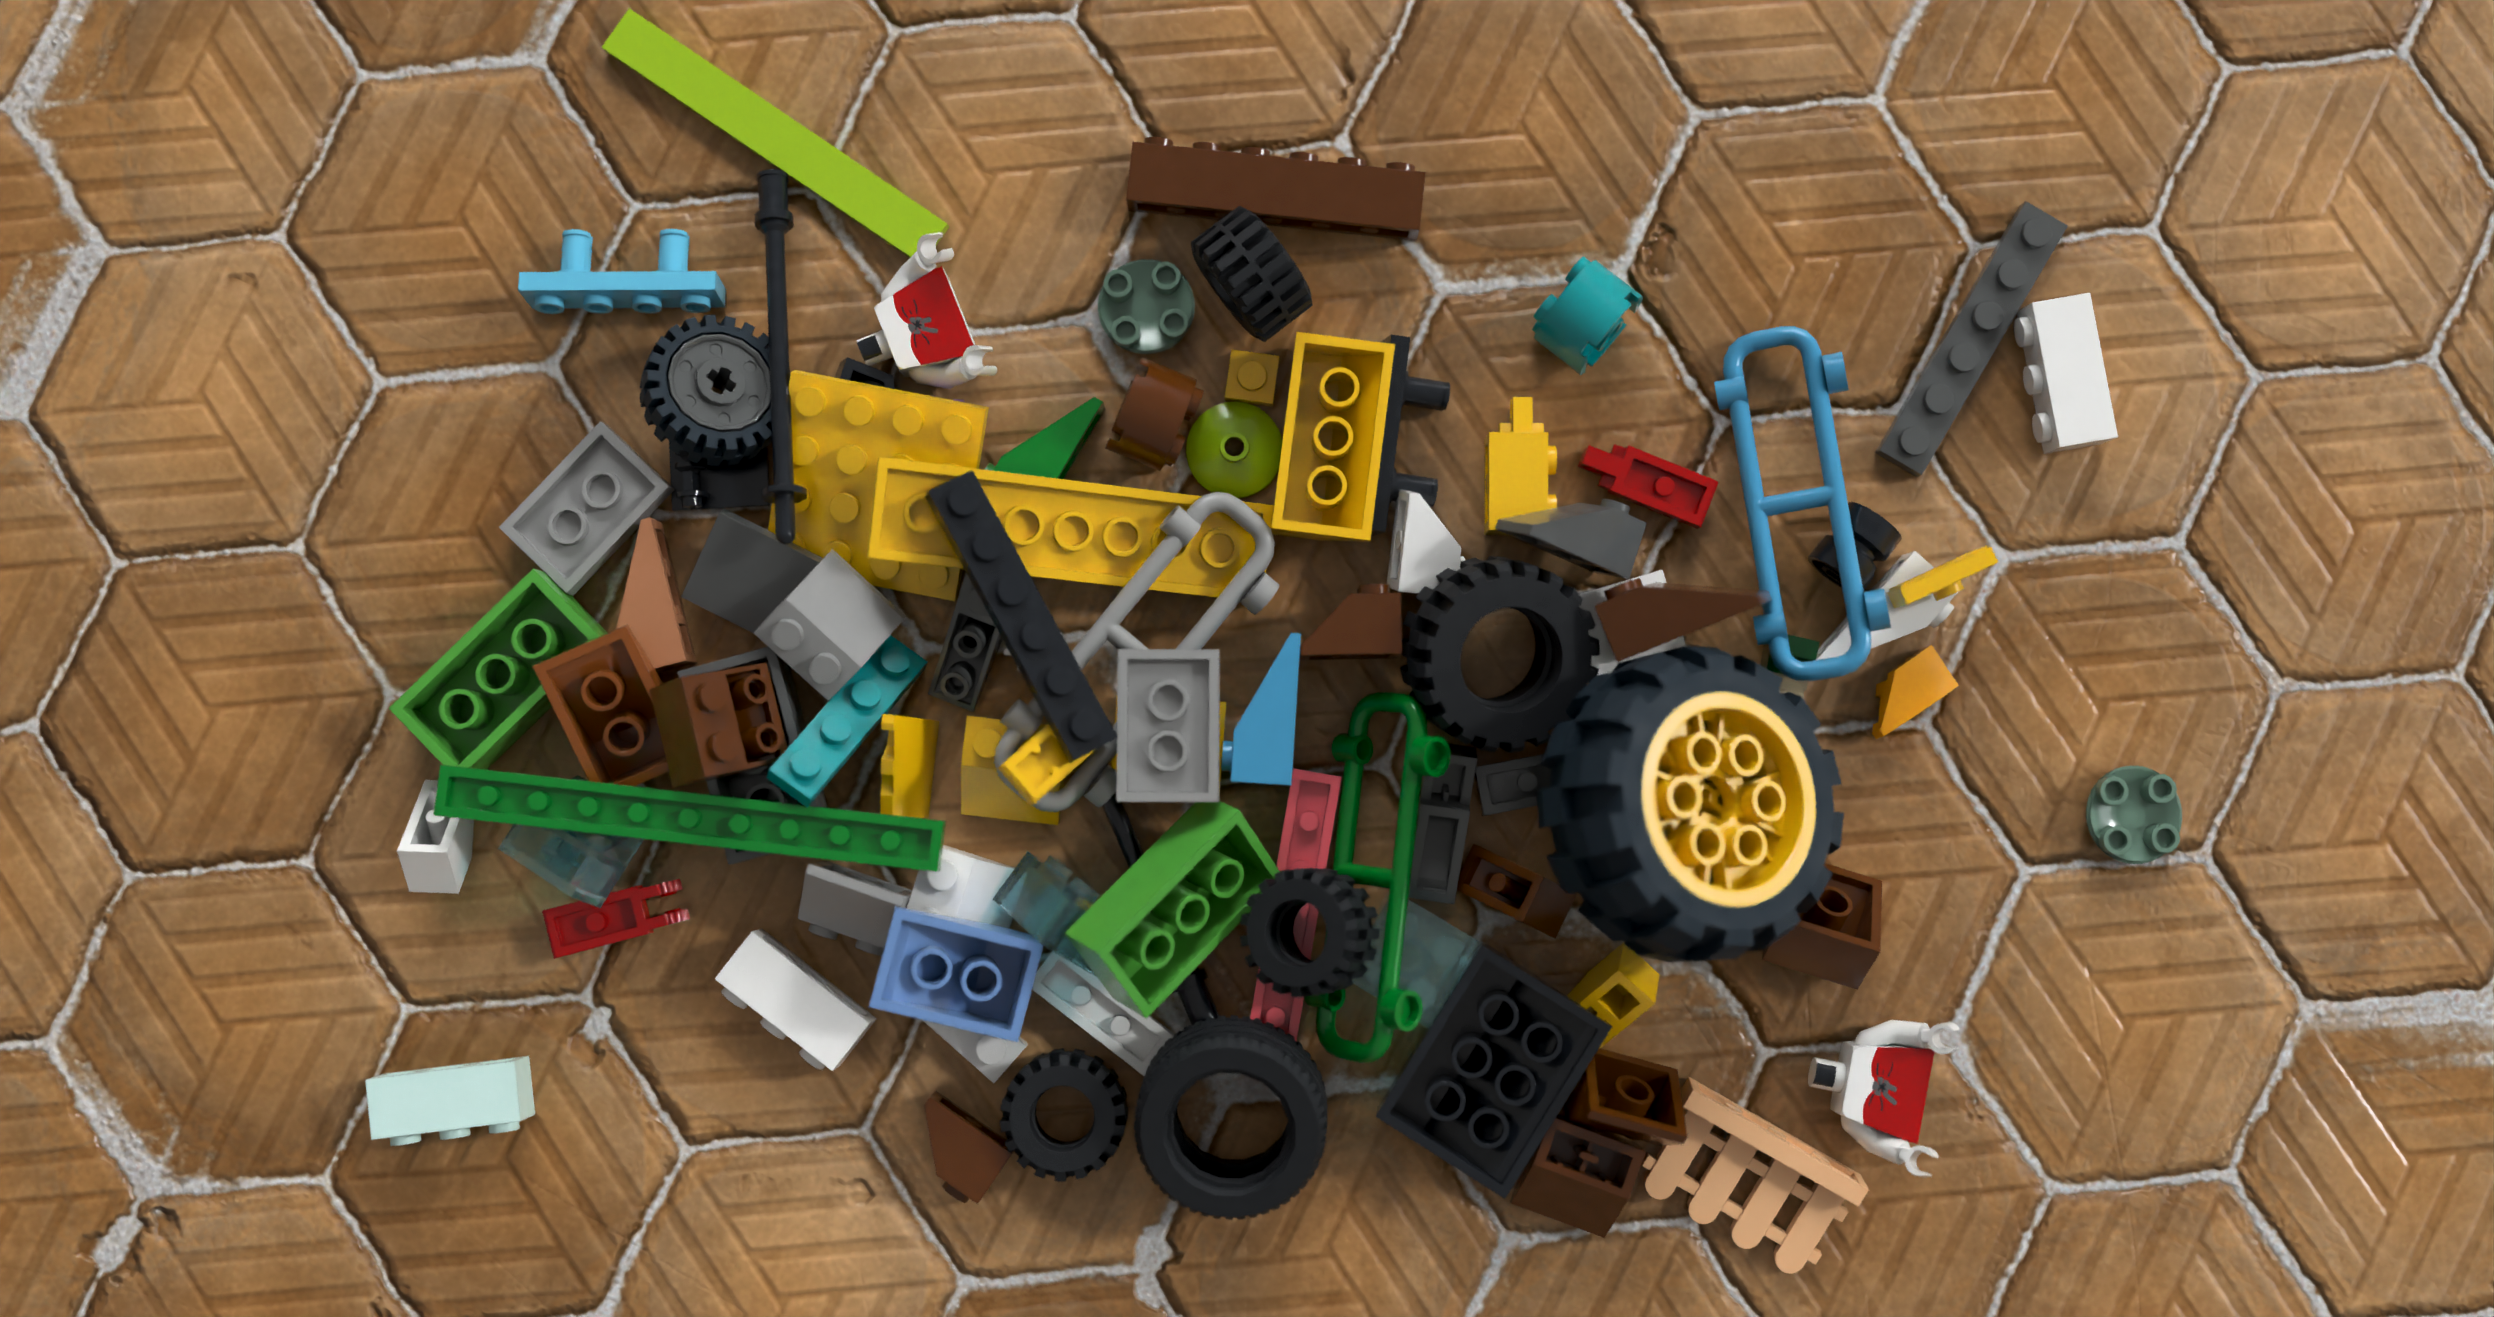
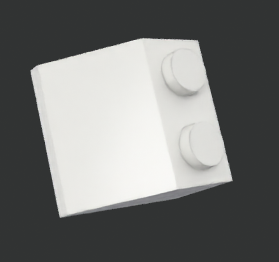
M943 845L940 871H918L906 909L977 921L1010 929L1028 872Z

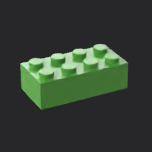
M533 568L389 709L443 765L487 770L552 707L533 666L608 632L572 595L567 594L544 571Z
M1222 801L1195 802L1065 932V935L1112 998L1147 1019L1241 922L1242 914L1251 912L1252 908L1246 902L1251 894H1262L1258 885L1265 879H1275V873L1280 871L1239 809Z

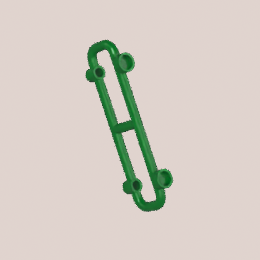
M1390 692L1371 693L1362 698L1352 711L1348 734H1338L1332 743L1334 759L1344 763L1332 870L1338 871L1337 875L1350 876L1356 880L1354 884L1389 889L1372 1038L1367 1043L1343 1039L1337 1034L1335 1027L1336 1011L1344 1004L1346 997L1345 989L1336 990L1335 993L1304 997L1308 1006L1317 1008L1316 1033L1320 1044L1327 1053L1339 1059L1357 1063H1372L1383 1057L1391 1045L1394 1029L1411 1031L1418 1025L1422 1016V1000L1418 993L1399 988L1422 776H1442L1448 769L1451 758L1449 745L1444 738L1427 736V718L1422 705L1414 697L1403 693ZM1376 712L1401 713L1407 720V735L1392 869L1353 863L1364 764L1368 763L1373 755V743L1367 736L1368 726L1371 717ZM1327 929L1325 931L1324 946L1327 938Z

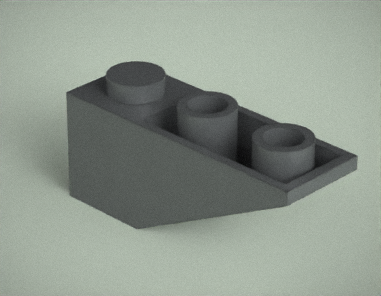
M967 573L965 574L928 695L973 712L1003 639Z

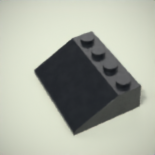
M1481 941L1379 1104L1375 1117L1505 1199L1612 1026L1520 964Z

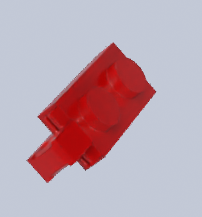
M1614 444L1610 453L1588 445L1587 448H1584L1577 466L1601 476L1597 486L1608 490L1607 493L1696 529L1702 527L1719 483L1714 479L1629 445L1624 448Z

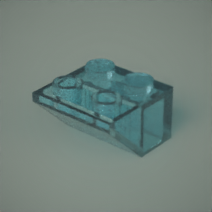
M577 775V776L571 778V779H575V780H584V781H587L586 779H584L583 777H581V776H579V775ZM513 824L498 849L570 897L601 908L644 839Z

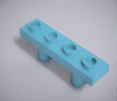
M570 229L562 233L560 271L519 272V293L531 308L547 314L562 313L564 308H583L588 312L597 314L610 313L613 311V308H632L641 313H658L662 308H681L691 313H705L710 311V308L725 307L726 288L716 271H688L690 237L687 232L679 229H664L660 231L658 270L591 272L593 236L584 230Z

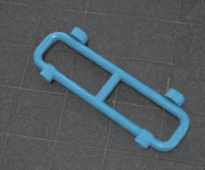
M1779 326L1751 332L1739 337L1729 346L1723 359L1724 380L1716 381L1714 385L1719 410L1729 409L1759 590L1769 591L1772 598L1771 601L1762 604L1763 615L1753 616L1758 646L1768 644L1775 667L1784 676L1793 680L1817 681L1841 677L1855 672L1865 663L1871 651V631L1891 628L1885 590L1863 591L1829 394L1849 391L1842 352L1822 355L1817 340L1808 331L1796 326ZM1791 345L1796 347L1802 356L1824 486L1764 497L1747 388L1742 368L1743 361L1749 353ZM1828 505L1851 646L1844 655L1839 657L1801 662L1792 656L1789 647L1768 516Z

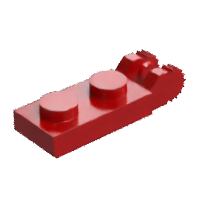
M676 879L645 888L642 885L543 910L542 913L554 959L654 933L653 929L689 920L688 908L669 910L663 915L650 918L646 903L648 898L676 894L677 891L683 889L681 880Z

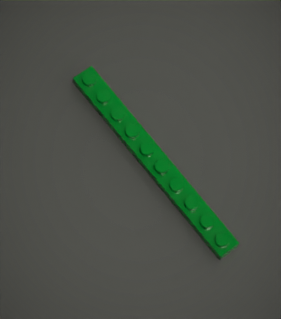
M440 765L434 807L435 816L939 872L941 867L946 821L816 806H809L807 808L804 805L449 765Z

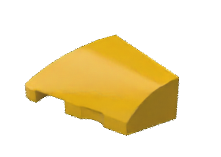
M882 714L881 729L889 730L887 746L881 758L882 787L880 814L929 818L939 721Z

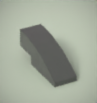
M1448 743L1451 758L1446 772L1440 777L1422 776L1409 898L1454 904L1470 817V800L1478 757L1476 747Z

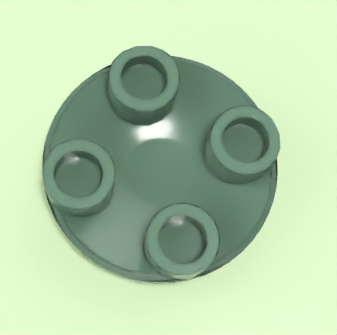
M1152 259L1131 261L1120 266L1118 269L1110 271L1104 279L1098 299V315L1105 333L1121 348L1137 354L1160 353L1176 345L1190 329L1195 313L1192 289L1177 266L1170 262Z
M2123 766L2106 773L2097 781L2087 800L2086 822L2093 841L2106 855L2123 863L2143 864L2156 860L2165 853L2172 852L2177 848L2180 843L2179 833L2182 825V807L2176 793V784L2172 778L2142 766Z

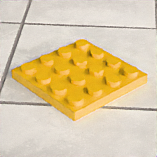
M798 370L792 371L788 389L791 397L794 484L807 489V499L795 503L796 536L792 543L822 558L833 549L872 586L956 601L959 595L963 568L867 557L878 457L979 469L989 407ZM772 503L768 531L776 534L775 504Z

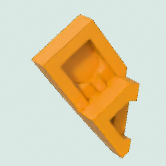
M1932 645L1916 652L1888 673L1887 680L1876 684L1875 697L1880 698L1878 722L1872 726V734L1875 739L1881 738L1895 730L1959 686Z

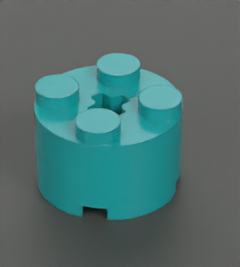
M1584 256L1577 261L1567 274L1565 280L1568 282V285L1558 298L1553 294L1549 295L1538 308L1533 317L1537 322L1532 328L1535 332V340L1580 375L1585 373L1587 363L1592 367L1623 331L1626 324L1621 317L1628 308L1635 313L1643 300L1642 295L1597 260L1590 262Z

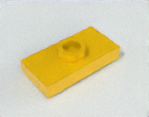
M1986 545L1888 589L1887 595L1894 608L1908 605L1929 594H1933L1935 600L1938 601L1963 590L1962 579L1998 563L1992 547H1987Z
M1047 724L1001 764L998 769L1028 804L1032 806L1091 753L1069 763L1049 724Z

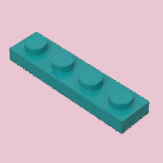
M890 635L867 662L829 700L769 769L767 779L808 808L882 721V714H888L923 673L928 661Z

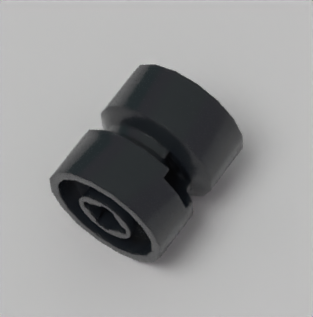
M1849 502L1848 506L1864 591L1874 577L1876 567L1873 561H1886L1902 537L1892 524L1876 512L1859 503ZM1826 535L1808 556V561L1824 577L1842 588L1833 535Z

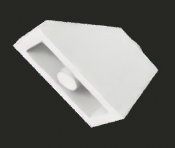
M1400 490L1396 500L1387 584H1389V588L1398 592L1420 593L1424 586L1434 589L1439 585L1440 582L1437 580L1436 575L1445 569L1460 570V564L1462 561H1465V558L1461 556L1460 545L1423 497L1416 492Z
M425 780L397 853L409 892L459 894L472 859L474 820L435 816L434 807L438 780Z

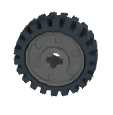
M704 315L699 323L696 317L686 319L681 327L678 324L674 325L655 344L641 376L639 388L642 390L639 398L641 407H646L644 418L648 426L655 424L654 435L661 442L667 438L671 441L669 447L671 451L678 455L683 449L689 452L687 460L698 463L701 457L707 458V465L719 466L723 460L727 461L728 466L739 464L743 457L747 461L757 456L761 449L764 451L772 442L769 337L764 333L759 338L752 335L755 327L747 322L744 323L741 329L735 327L736 318L725 316L721 323H717L716 315ZM712 387L718 388L720 391H722L721 394L715 393L713 390H711Z

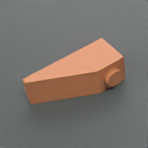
M649 517L640 521L616 629L628 625L655 671L661 673L697 663L663 524Z

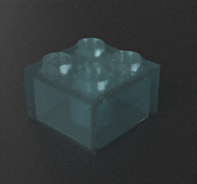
M1389 891L1376 911L1378 917L1371 920L1372 928H1380L1379 939L1371 940L1370 947L1377 949L1374 960L1363 961L1368 970L1362 978L1352 979L1353 984L1376 998L1378 995ZM1408 899L1399 988L1418 993L1423 1006L1419 1023L1430 1028L1480 942Z

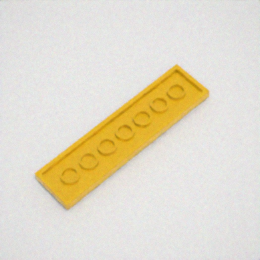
M878 457L867 557L963 568L925 495L929 490L973 470L1030 576L1125 587L1166 537L1167 534L1159 527L1168 514L1178 505L1187 511L1201 496ZM1243 501L1271 529L1274 505ZM1224 512L1211 513L1201 524L1196 535L1187 545L1182 547L1148 590L1218 598L1255 551L1254 538Z

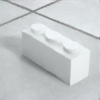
M2084 293L2032 302L2017 312L2018 318L2014 322V335L2018 346L2024 348L2027 366L2023 370V382L2026 392L2029 395H2033L2036 414L2032 418V429L2036 441L2042 443L2043 453L2047 454L2099 445L2118 438L2091 294Z
M762 928L754 930L748 935L715 978L724 986L721 993L730 1002L742 1009H745L747 1006L754 1009L763 1017L760 1023L767 1031L782 1040L788 1036L802 1047L799 1051L801 1057L819 1070H823L826 1066L833 1071L841 1066L877 1019Z

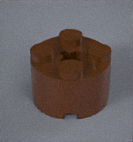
M1141 357L1137 369L1145 372V375L1143 377L1136 374L1134 380H1131L1111 430L1119 434L1120 437L1118 441L1110 438L1105 449L1160 471L1164 464L1171 467L1172 464L1176 463L1186 438L1178 434L1183 419L1190 421L1191 418H1194L1204 390L1195 387L1197 379Z

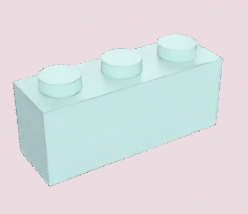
M529 1056L385 1073L365 1080L371 1140L390 1138V1146L422 1141V1133L438 1131L440 1140L461 1138L471 1135V1127L487 1125L489 1134L520 1129L519 1121L535 1115Z

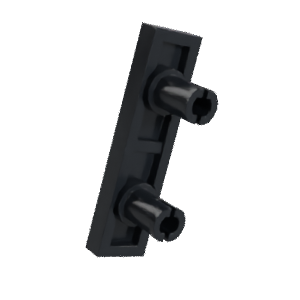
M1393 334L1381 341L1382 343L1395 344L1371 532L1373 536L1386 532L1389 505L1391 501L1396 502L1400 490L1419 493L1429 507L1434 506L1438 492L1437 479L1397 473L1394 467L1401 409L1403 405L1444 411L1447 408L1450 396L1449 382L1408 376L1406 369L1411 337Z

